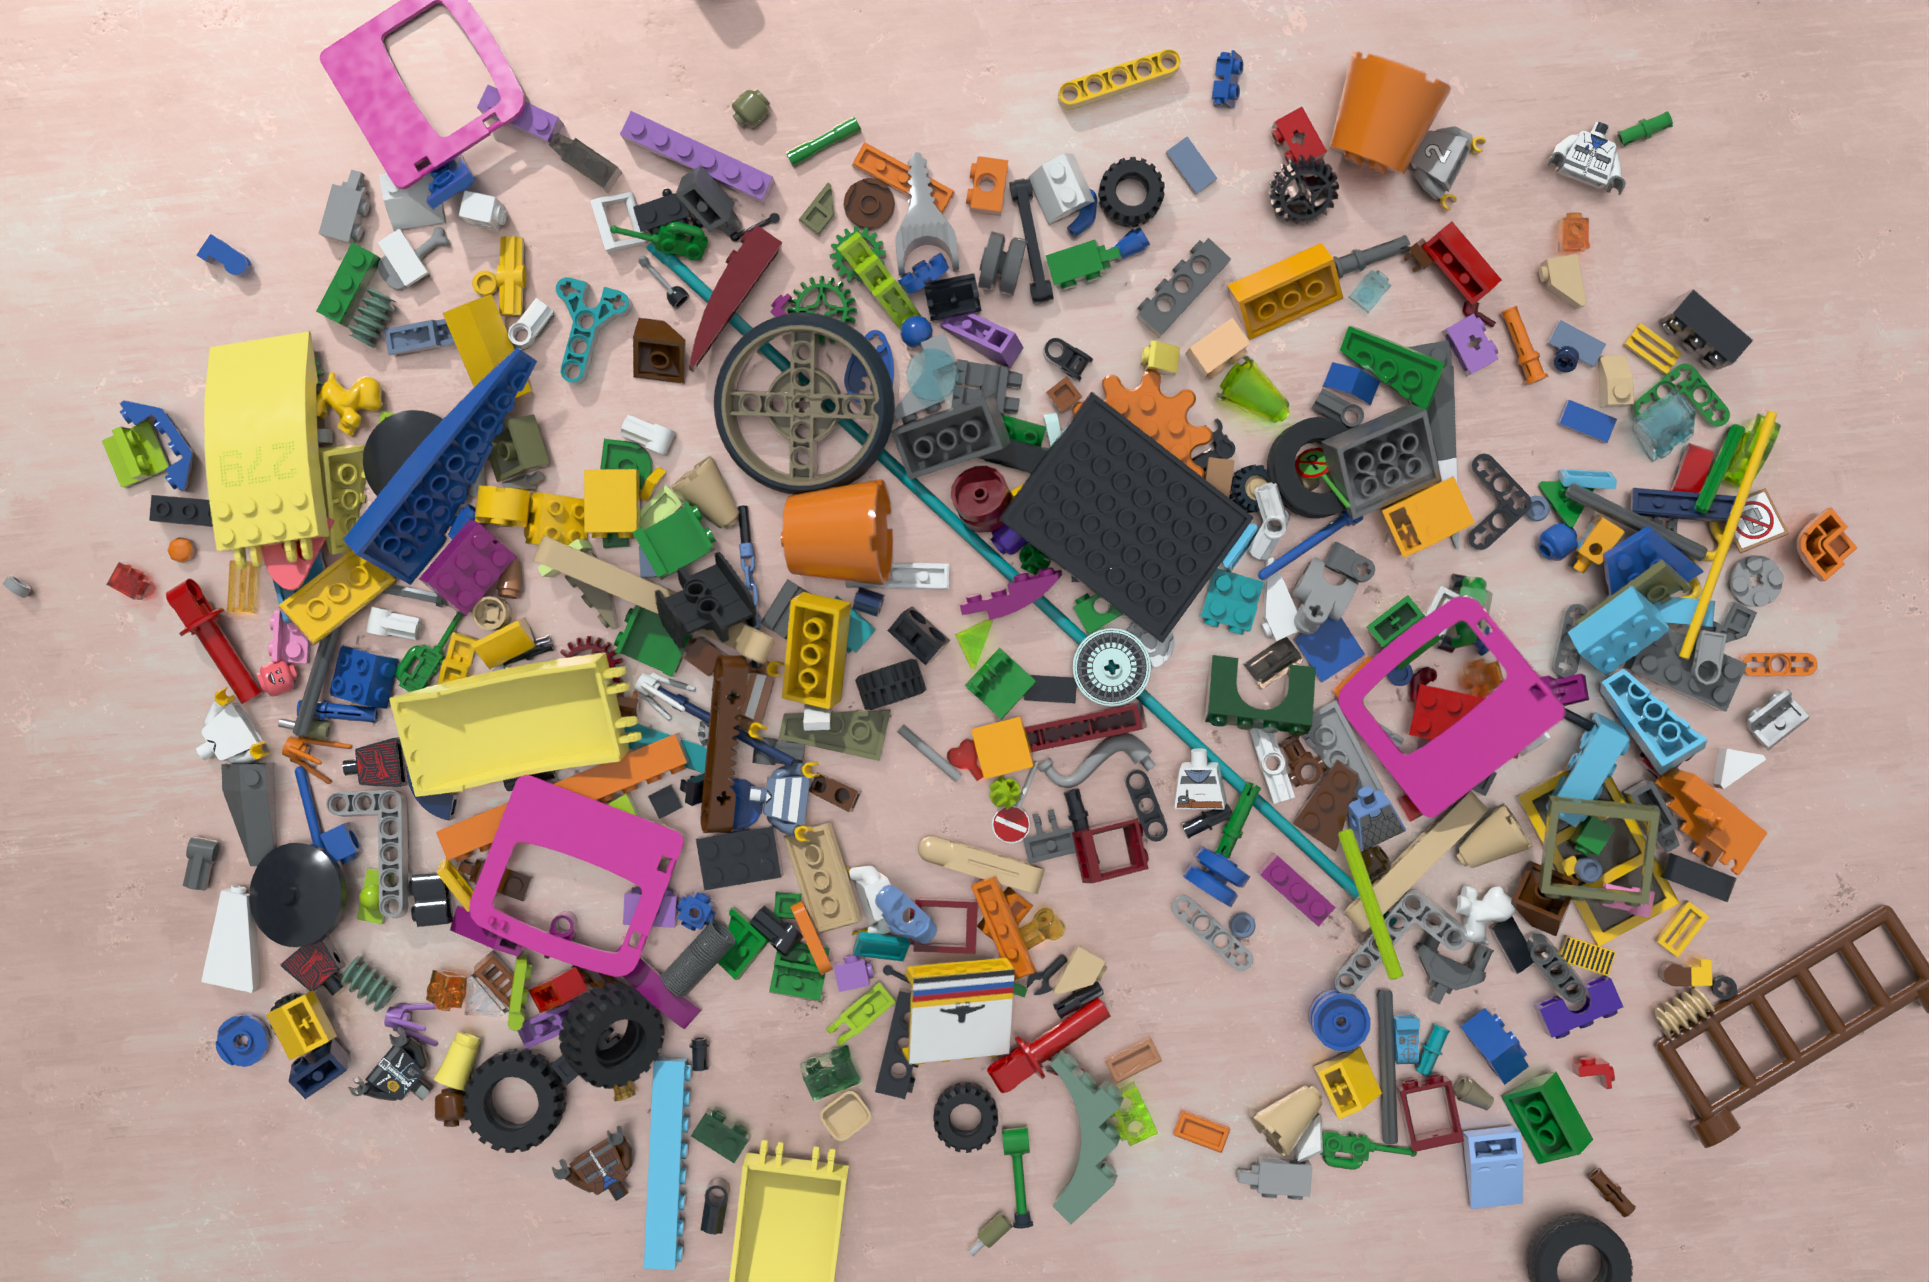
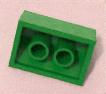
M1556 1071L1537 1076L1502 1096L1538 1164L1580 1155L1593 1141L1588 1128Z

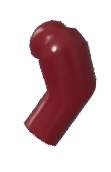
M1423 667L1411 677L1409 701L1417 700L1420 684L1427 685L1431 681L1434 682L1436 680L1437 672L1435 669Z

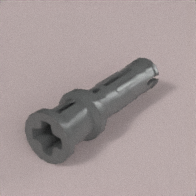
M1403 235L1362 251L1360 249H1353L1350 254L1341 257L1333 256L1339 279L1343 278V275L1356 270L1361 272L1367 265L1410 251V246H1407L1410 245L1408 237Z

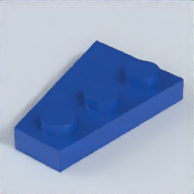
M462 154L431 172L434 180L429 184L428 190L431 192V195L427 197V203L433 210L459 191L467 190L472 185V182L476 180Z

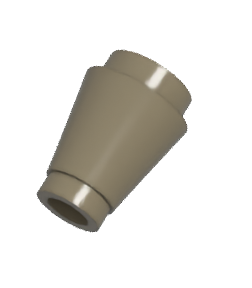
M1462 1077L1454 1087V1095L1457 1096L1458 1101L1484 1110L1490 1109L1494 1102V1097L1472 1078Z

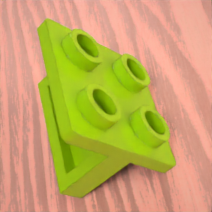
M149 421L132 428L122 426L111 430L113 436L102 441L121 487H128L166 471L165 469L169 467L153 425Z

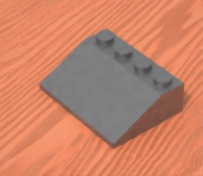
M1407 404L1321 442L1326 465L1334 483L1351 505L1350 508L1346 509L1352 520L1441 481L1427 410L1413 404Z

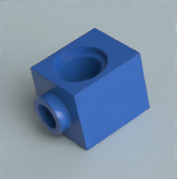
M350 822L320 834L327 852L336 861L341 860L342 864L356 859L355 853L363 850Z

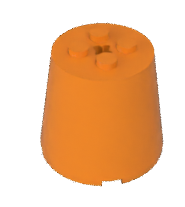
M1354 51L1351 54L1330 148L1343 154V157L1353 164L1361 166L1363 162L1368 164L1371 170L1381 174H1386L1389 171L1403 175L1447 99L1451 87L1439 79H1435L1434 83L1425 79L1426 73L1372 54H1368L1366 58H1361L1363 53Z
M873 480L788 496L783 511L781 545L784 547L785 560L789 572L795 575L886 585V581L890 579L892 569L893 529H888L887 514H892L885 481Z

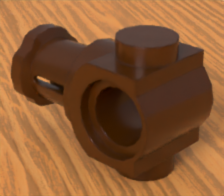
M1291 735L1278 743L1280 748H1284L1290 759L1288 765L1291 773L1288 774V777L1295 788L1305 784H1314L1327 768L1320 757L1314 759L1310 751H1305L1299 740L1300 736ZM1311 765L1314 770L1313 776L1310 779H1304L1301 775V770L1304 766Z

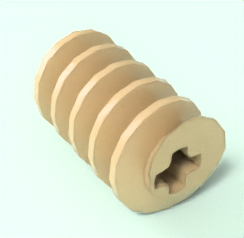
M1691 987L1690 994L1687 992L1681 993L1682 1000L1674 997L1672 999L1673 1006L1669 1003L1663 1004L1664 1011L1660 1008L1654 1010L1656 1021L1669 1040L1672 1039L1671 1030L1678 1035L1681 1034L1679 1025L1689 1029L1687 1020L1690 1019L1697 1024V1014L1707 1018L1705 1009L1708 1008L1711 1012L1715 1013L1709 999L1698 988Z

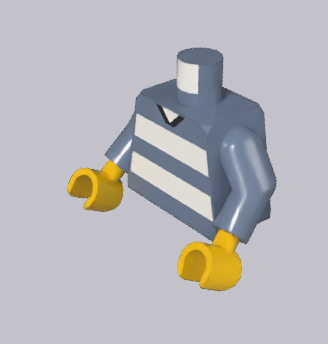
M816 761L806 764L793 763L791 767L784 765L774 770L771 777H767L766 788L753 786L750 788L749 802L764 803L763 814L767 815L768 822L774 825L780 832L796 837L797 840L803 842L811 841L804 837V832L806 830L813 831L812 827L800 825H805L810 778L820 775L812 772V766L819 765Z

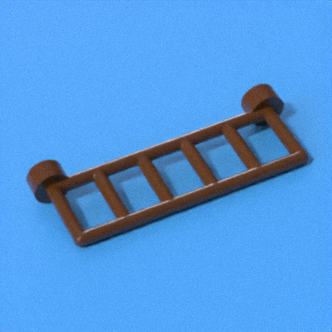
M1883 905L1735 994L1731 999L1715 1006V1013L1710 1010L1707 1011V1018L1699 1016L1697 1017V1024L1693 1021L1689 1022V1029L1682 1026L1679 1028L1681 1034L1678 1035L1672 1032L1671 1040L1667 1037L1659 1040L1657 1043L1658 1052L1700 1116L1691 1124V1128L1704 1148L1712 1147L1740 1130L1741 1126L1731 1111L1918 999L1925 1012L1929 1013V963L1892 907ZM1882 924L1885 925L1920 978L1890 997L1853 943ZM1838 951L1841 952L1875 1004L1874 1007L1845 1024L1809 971L1811 967ZM1793 978H1796L1830 1030L1829 1034L1801 1051L1765 998V995ZM1750 1004L1786 1058V1060L1756 1078L1720 1023ZM1705 1031L1708 1032L1742 1085L1713 1104H1710L1676 1051L1677 1048Z

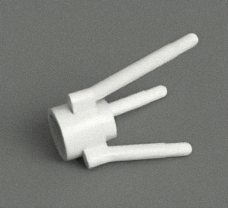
M644 672L634 687V690L640 693V698L646 700L668 721L672 717L652 699L655 696L678 710L685 711V707L658 691V688L661 686L658 682L692 692L696 690L695 687L659 676L654 672L651 675Z

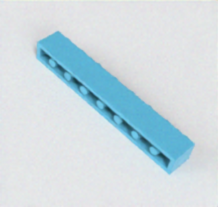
M658 1056L657 1060L653 1063L644 1269L675 1270L678 1262H682L683 1246H679V1236L684 1235V1220H680V1210H685L686 1195L681 1194L682 1184H686L687 1169H683V1158L687 1159L688 1143H684V1133L689 1131V1117H685V1107L690 1106L691 1097L690 1091H686L687 1081H691L692 1066L687 1065L688 1058Z

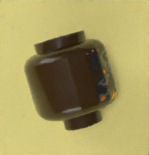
M1379 845L1364 851L1360 849L1371 882L1388 871L1387 863L1390 860Z

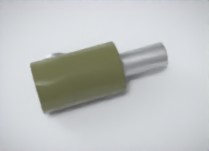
M280 718L278 726L294 729L296 721ZM313 719L307 738L327 741L331 731V722Z
M1001 1212L977 1233L979 1239L967 1249L968 1252L974 1256L984 1246L991 1248L1013 1227L1008 1218Z

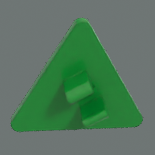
M1541 481L1538 485L1539 489L1565 525L1572 529L1585 506L1566 497L1565 493L1568 487L1563 486L1561 481ZM1585 488V489H1587V490L1593 492V490H1594L1595 488Z

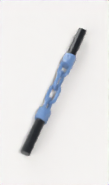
M742 505L738 506L740 512L738 516L741 544H739L741 567L745 572V586H747L748 590H753L756 612L758 593L756 585L753 584L752 573L755 568L754 545L751 543L748 506ZM745 559H751V567L749 565L745 567ZM756 615L757 625L753 628L759 630L761 629L760 616ZM751 659L752 668H762V663Z

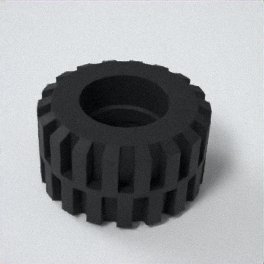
M1130 157L1129 160H1125V158L1119 159L1118 163L1115 164L1114 162L1111 164L1109 169L1103 174L1098 191L1099 204L1101 208L1103 207L1106 217L1110 216L1112 218L1111 221L1115 224L1120 222L1122 223L1121 226L1127 227V225L1136 227L1140 223H1147L1160 209L1164 199L1165 184L1161 180L1162 175L1160 171L1156 172V166L1152 163L1151 165L1147 164V160L1141 158V161L1136 160V157ZM1125 179L1138 180L1146 189V199L1143 203L1136 206L1126 205L1117 197V185Z
M916 659L905 660L860 675L855 679L865 710H874L920 695L926 690Z
M966 1082V1085L957 1083L953 1088L948 1087L945 1089V1093L939 1096L934 1107L933 1121L935 1132L937 1131L940 1141L943 1140L946 1147L949 1149L953 1147L956 1152L966 1150V1153H971L972 1149L976 1148L977 1151L982 1149V1145H988L991 1142V1137L995 1136L998 1126V1109L994 1098L992 1099L990 1093L987 1090L984 1091L982 1086L978 1084L972 1086L971 1083ZM961 1104L973 1105L981 1113V1122L972 1130H960L951 1122L950 1115L952 1110Z

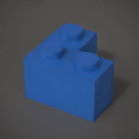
M1484 1008L1460 1027L1469 1041L1483 1056L1490 1069L1506 1085L1529 1067L1524 1058L1527 1056V1053L1521 1047L1519 1040L1512 1031L1508 1033L1504 1031L1503 1027L1505 1024L1496 1013L1491 1015Z

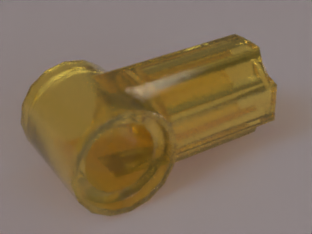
M1043 908L1035 914L1032 922L1019 928L1027 950L1046 939L1050 941L1059 939L1065 933L1066 928L1064 922L1051 909Z

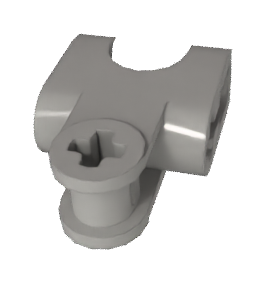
M1314 557L1306 566L1292 593L1293 596L1303 601L1294 617V625L1297 630L1307 635L1315 633L1327 617L1337 622L1345 612L1358 586V582L1350 577H1347L1346 581L1340 586L1327 582L1323 576L1325 563L1317 557Z

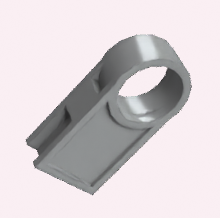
M1704 630L1699 631L1693 666L1691 668V674L1698 683L1712 684L1720 678L1727 634ZM1705 661L1710 662L1715 671L1714 676L1708 681L1702 680L1698 675L1699 665Z

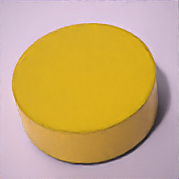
M482 270L473 277V289L480 296L484 297L490 294L493 296L499 290L496 275L491 271Z

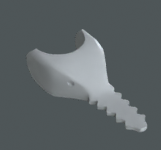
M913 153L912 158L907 162L911 167L907 173L912 177L908 181V184L912 187L908 194L912 198L908 200L909 210L896 235L899 276L905 275L904 266L908 255L914 249L923 245H934L944 250L951 259L953 270H959L955 231L934 205L935 198L930 195L933 192V189L928 186L931 179L926 177L929 169L924 167L927 164V160L922 157L921 153Z

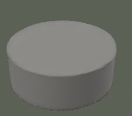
M12 575L8 576L3 582V585L8 590L22 598H26L31 591L28 584Z

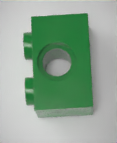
M1088 593L1075 600L1077 605L1072 608L1087 634L1096 631L1123 615L1109 603L1108 610L1105 613H1098L1094 608V603L1101 597L1097 594L1091 597Z

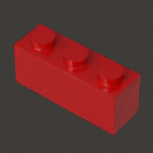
M1453 221L1422 246L1472 306L1502 281Z

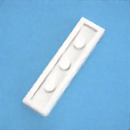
M892 563L890 579L886 581V585L846 581V588L949 590V564Z

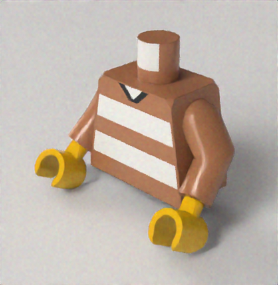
M765 661L764 664L762 663V668H752V662L748 663L746 698L742 706L738 708L741 714L734 717L740 721V724L737 726L747 731L753 738L762 740L763 738L758 735L761 728L768 729L766 725L760 723H763L776 677H783V674H778L777 667L785 665L784 662Z

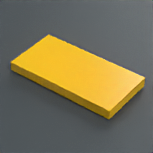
M351 549L279 604V608L314 646L394 584L396 579L390 573L357 556Z

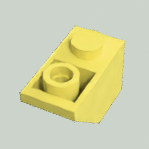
M1151 340L1147 347L1144 346V350H1142L1141 365H1145L1144 372L1156 370L1159 374L1175 376L1178 370L1180 347Z

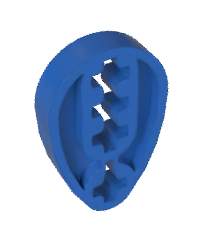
M872 330L864 337L869 341V339L873 340L874 336H879V340L883 342L882 345L877 346L876 350L886 365L893 386L894 360L890 345L883 332ZM852 353L847 364L844 384L848 393L859 394L860 390H865L866 388L862 378H866L868 375L860 361ZM853 399L857 403L861 404L859 400Z

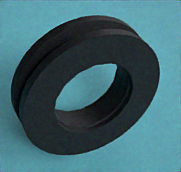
M1312 417L1290 426L1275 439L1268 454L1267 476L1269 483L1277 484L1283 505L1288 510L1306 518H1325L1346 509L1345 505L1332 490L1320 494L1306 488L1296 474L1295 460L1296 454L1303 445L1314 442L1322 444V441L1350 430L1347 426L1334 419Z

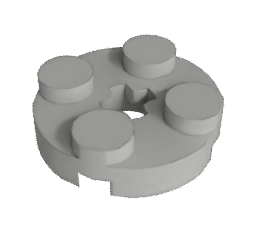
M1757 555L1738 560L1732 566L1728 575L1730 592L1733 598L1742 605L1749 607L1765 606L1774 601L1781 591L1784 580L1783 573L1774 561L1765 556ZM1759 575L1760 586L1751 587L1752 581L1750 576L1756 577Z

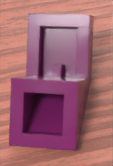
M1582 673L1561 679H1555L1549 675L1541 677V680L1554 693L1563 706L1589 700L1586 676ZM1537 684L1529 688L1539 701L1546 696Z

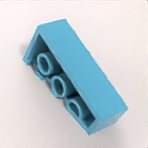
M1625 669L1620 670L1601 682V694L1659 775L1705 749L1708 739L1692 729L1688 722L1683 718H1679L1669 709L1668 705L1653 696L1649 689Z
M1595 712L1591 719L1596 722L1591 731L1584 732L1580 740L1582 741L1580 753L1572 755L1566 769L1569 772L1568 775L1560 777L1551 796L1597 800L1602 793L1603 786L1601 785L1606 777L1610 778L1617 767L1615 762L1620 755L1623 756L1630 746V738L1624 727ZM1559 812L1558 818L1576 827L1579 822H1584L1588 815Z

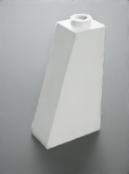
M231 885L230 888L221 890L201 982L253 993L260 989L256 922L251 912L249 892H246L247 888Z

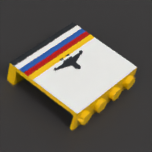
M1007 958L906 967V977L912 987L909 1047L902 1048V1052L909 1064L921 1065L925 1062H948L954 1059L972 1060L975 1057H998L999 1055L1009 1054L1015 969Z

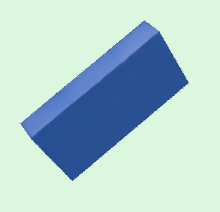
M1567 400L1558 425L1600 442L1608 443L1617 418L1572 400Z

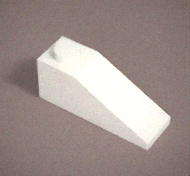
M1273 557L1265 560V567L1275 561ZM1280 571L1264 580L1263 619L1265 623L1261 624L1266 637H1272L1273 641H1278L1299 631L1294 625V617L1297 610Z

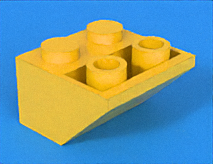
M313 990L266 1014L289 1060L297 1058L337 1036Z
M1361 1046L1313 1067L1332 1110L1339 1120L1364 1109L1382 1094Z

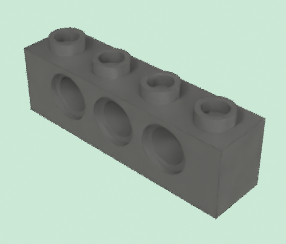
M1210 238L1204 243L1199 240L1189 251L1193 255L1187 262L1182 259L1173 268L1172 271L1175 275L1169 281L1164 278L1154 289L1158 293L1151 300L1147 297L1138 306L1137 309L1140 312L1136 318L1158 338L1163 335L1230 262L1231 258ZM1197 261L1204 263L1206 272L1202 274L1196 273L1192 267L1193 263ZM1179 280L1185 281L1189 287L1188 291L1185 293L1178 292L1175 288V282ZM1161 299L1168 300L1171 304V310L1167 312L1159 310L1157 302Z

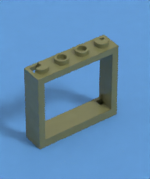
M1549 795L1539 879L1541 893H1545V896L1549 898H1560L1561 895L1571 896V899L1576 901H1587V898L1598 899V902L1604 904H1614V901L1625 902V905L1632 907L1649 904L1660 817L1658 808L1649 805ZM1559 812L1648 821L1640 892L1551 883Z

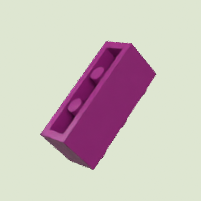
M1275 853L1257 871L1260 876L1318 927L1336 908Z

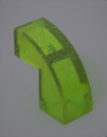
M1758 413L1745 428L1740 449L1733 456L1723 478L1724 480L1740 487L1765 416ZM1776 422L1772 428L1756 476L1765 464L1778 437L1781 425Z

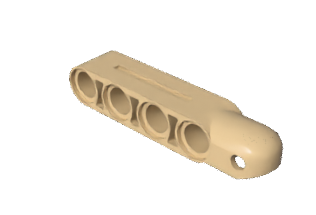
M936 836L925 837L918 846L920 857L929 863L981 879L996 876L999 884L1033 894H1038L1045 871L1042 867Z

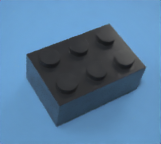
M1694 289L1678 296L1659 319L1663 324L1662 328L1668 334L1679 337L1683 341L1682 345L1690 352L1699 354L1702 357V362L1710 369L1715 368L1719 370L1734 364L1753 341V339Z
M774 825L700 836L696 839L704 891L776 879L784 875L778 837Z

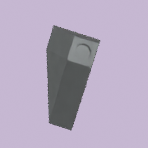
M274 762L221 764L223 794L250 867L258 866L269 852L277 848Z

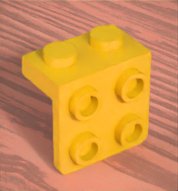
M532 492L527 528H524L525 543L540 545L543 536H547L565 545H570L577 539L587 540V533L584 532V499Z

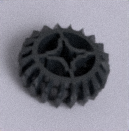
M1311 154L1306 161L1303 155L1299 156L1297 162L1293 158H1289L1290 165L1286 167L1284 164H1280L1282 172H1274L1273 176L1276 180H1272L1269 183L1271 190H1269L1268 195L1272 199L1270 203L1273 208H1276L1277 215H1283L1284 220L1287 222L1292 219L1294 224L1298 225L1302 219L1304 224L1308 225L1310 218L1318 222L1319 214L1327 216L1326 208H1334L1332 200L1338 199V193L1336 192L1339 189V184L1336 181L1338 177L1332 171L1331 165L1325 164L1322 158L1315 161L1314 156ZM1313 174L1311 177H1304L1303 175ZM1294 179L1292 185L1287 187L1289 183ZM1301 183H1303L1304 187L1306 188L1305 192L1307 194V197H1305L1304 193L1302 192V187L1300 185ZM1291 203H1293V204L1303 203V204H1305V205H1300V206H1298V205H1292Z

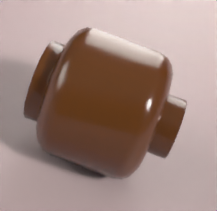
M442 1089L441 1094L435 1097V1119L444 1122V1127H458L459 1121L465 1120L463 1113L466 1111V1106L462 1105V1099L466 1094L458 1089Z

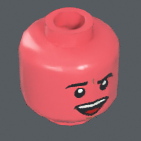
M283 659L278 662L262 665L260 673L257 674L263 693L268 692L272 697L292 691L294 689V680L298 679L294 666H288Z

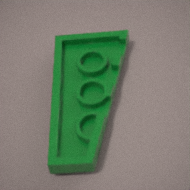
M1352 325L1348 327L1340 351L1377 375L1381 381L1399 391V394L1403 397L1410 399L1418 407L1428 412L1447 364L1446 362Z

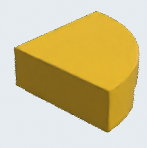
M658 467L646 479L640 492L641 499L648 502L667 471Z

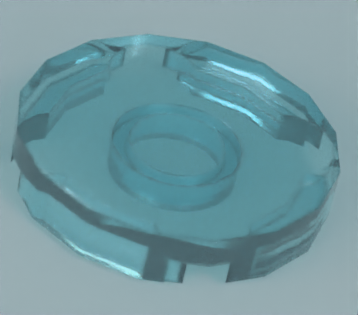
M936 348L925 349L916 354L909 361L906 370L907 383L911 391L919 398L927 401H937L949 396L955 389L958 380V370L953 358L945 351Z

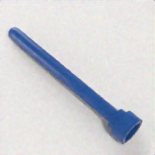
M1347 509L1343 510L1339 518L1259 571L1258 578L1266 580L1345 525L1355 526L1363 520V516L1352 520Z
M299 766L295 769V776L312 842L314 845L325 850L324 843L320 837L321 830L306 772L303 767Z

